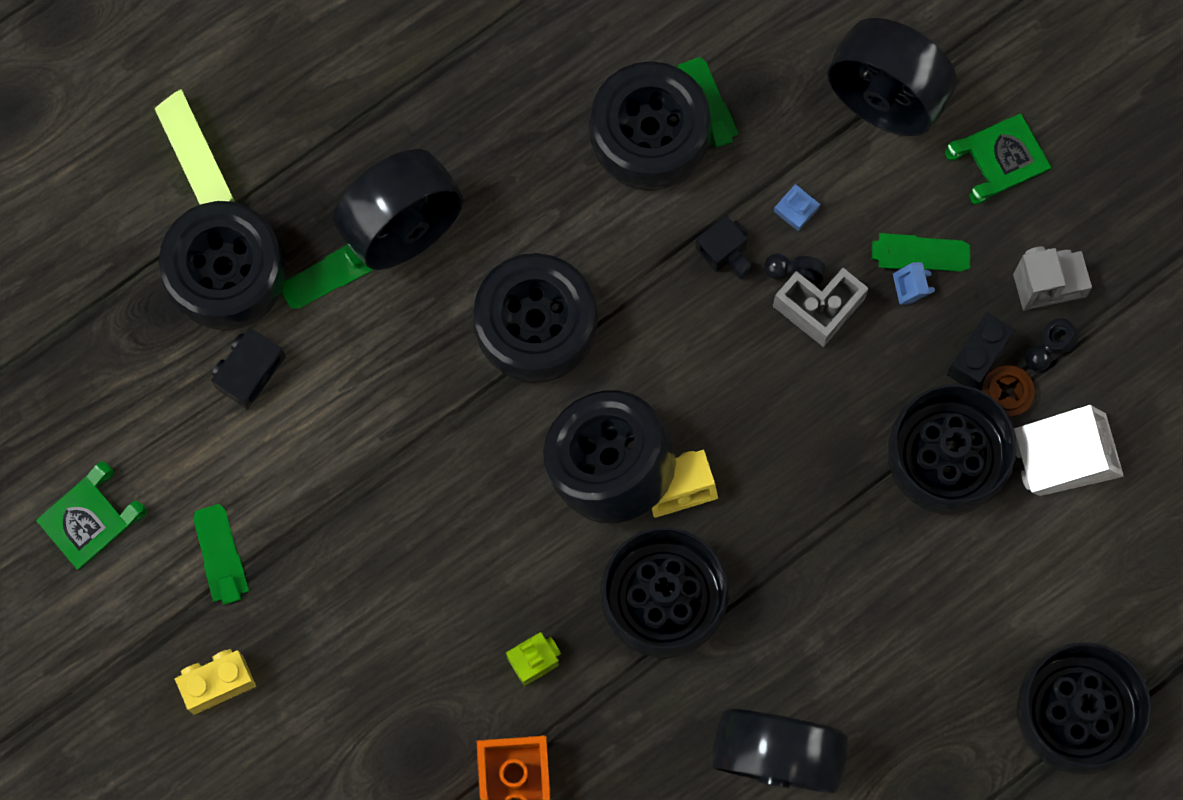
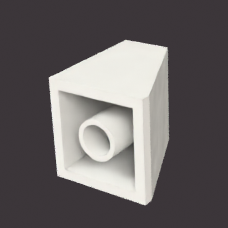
M1092 405L1014 429L1016 435V455L1018 458L1022 457L1025 470L1021 471L1022 480L1026 489H1031V493L1042 496L1124 476L1106 413Z

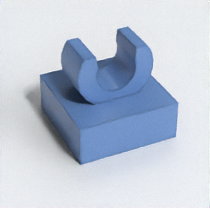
M795 184L774 207V212L799 232L816 213L820 204Z
M911 263L893 273L900 305H910L935 292L934 287H928L926 278L931 276V272L924 270L923 263Z

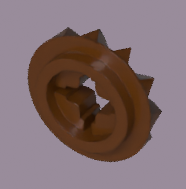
M1011 365L999 366L991 370L984 378L981 386L982 392L997 401L1004 408L1008 417H1017L1027 411L1035 395L1034 384L1029 375L1022 369ZM1016 383L1017 385L1012 393L1015 399L1007 397L1000 401L999 398L1002 390L999 386L1002 385L1007 388Z

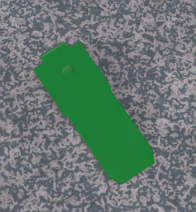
M698 57L678 64L677 68L693 77L702 88L709 103L712 121L709 145L713 144L715 148L732 143V137L739 134L726 103L721 98L707 62Z
M879 233V240L872 241V260H879V268L902 269L911 263H923L924 269L962 272L970 269V245L962 240Z
M346 245L326 256L324 260L286 280L282 294L291 309L302 308L374 269L367 267Z
M220 504L196 510L193 521L205 563L204 569L213 602L221 600L223 605L242 600L241 594L249 592L240 556L235 548L226 510Z

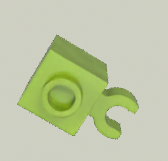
M541 632L506 652L507 659L523 686L528 685L558 667L559 662L556 657L561 655L554 640L551 637L545 639Z

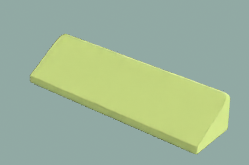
M182 90L175 92L155 107V111L199 204L213 201L235 202Z

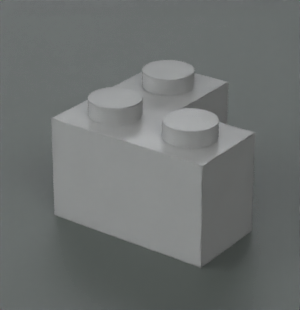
M1043 246L1035 247L1025 252L1013 273L1023 311L1085 298L1092 289L1082 251L1072 253L1071 250H1062L1056 252V248L1045 250Z
M844 268L839 271L823 291L819 290L796 271L775 295L773 307L824 347L865 300L869 288Z

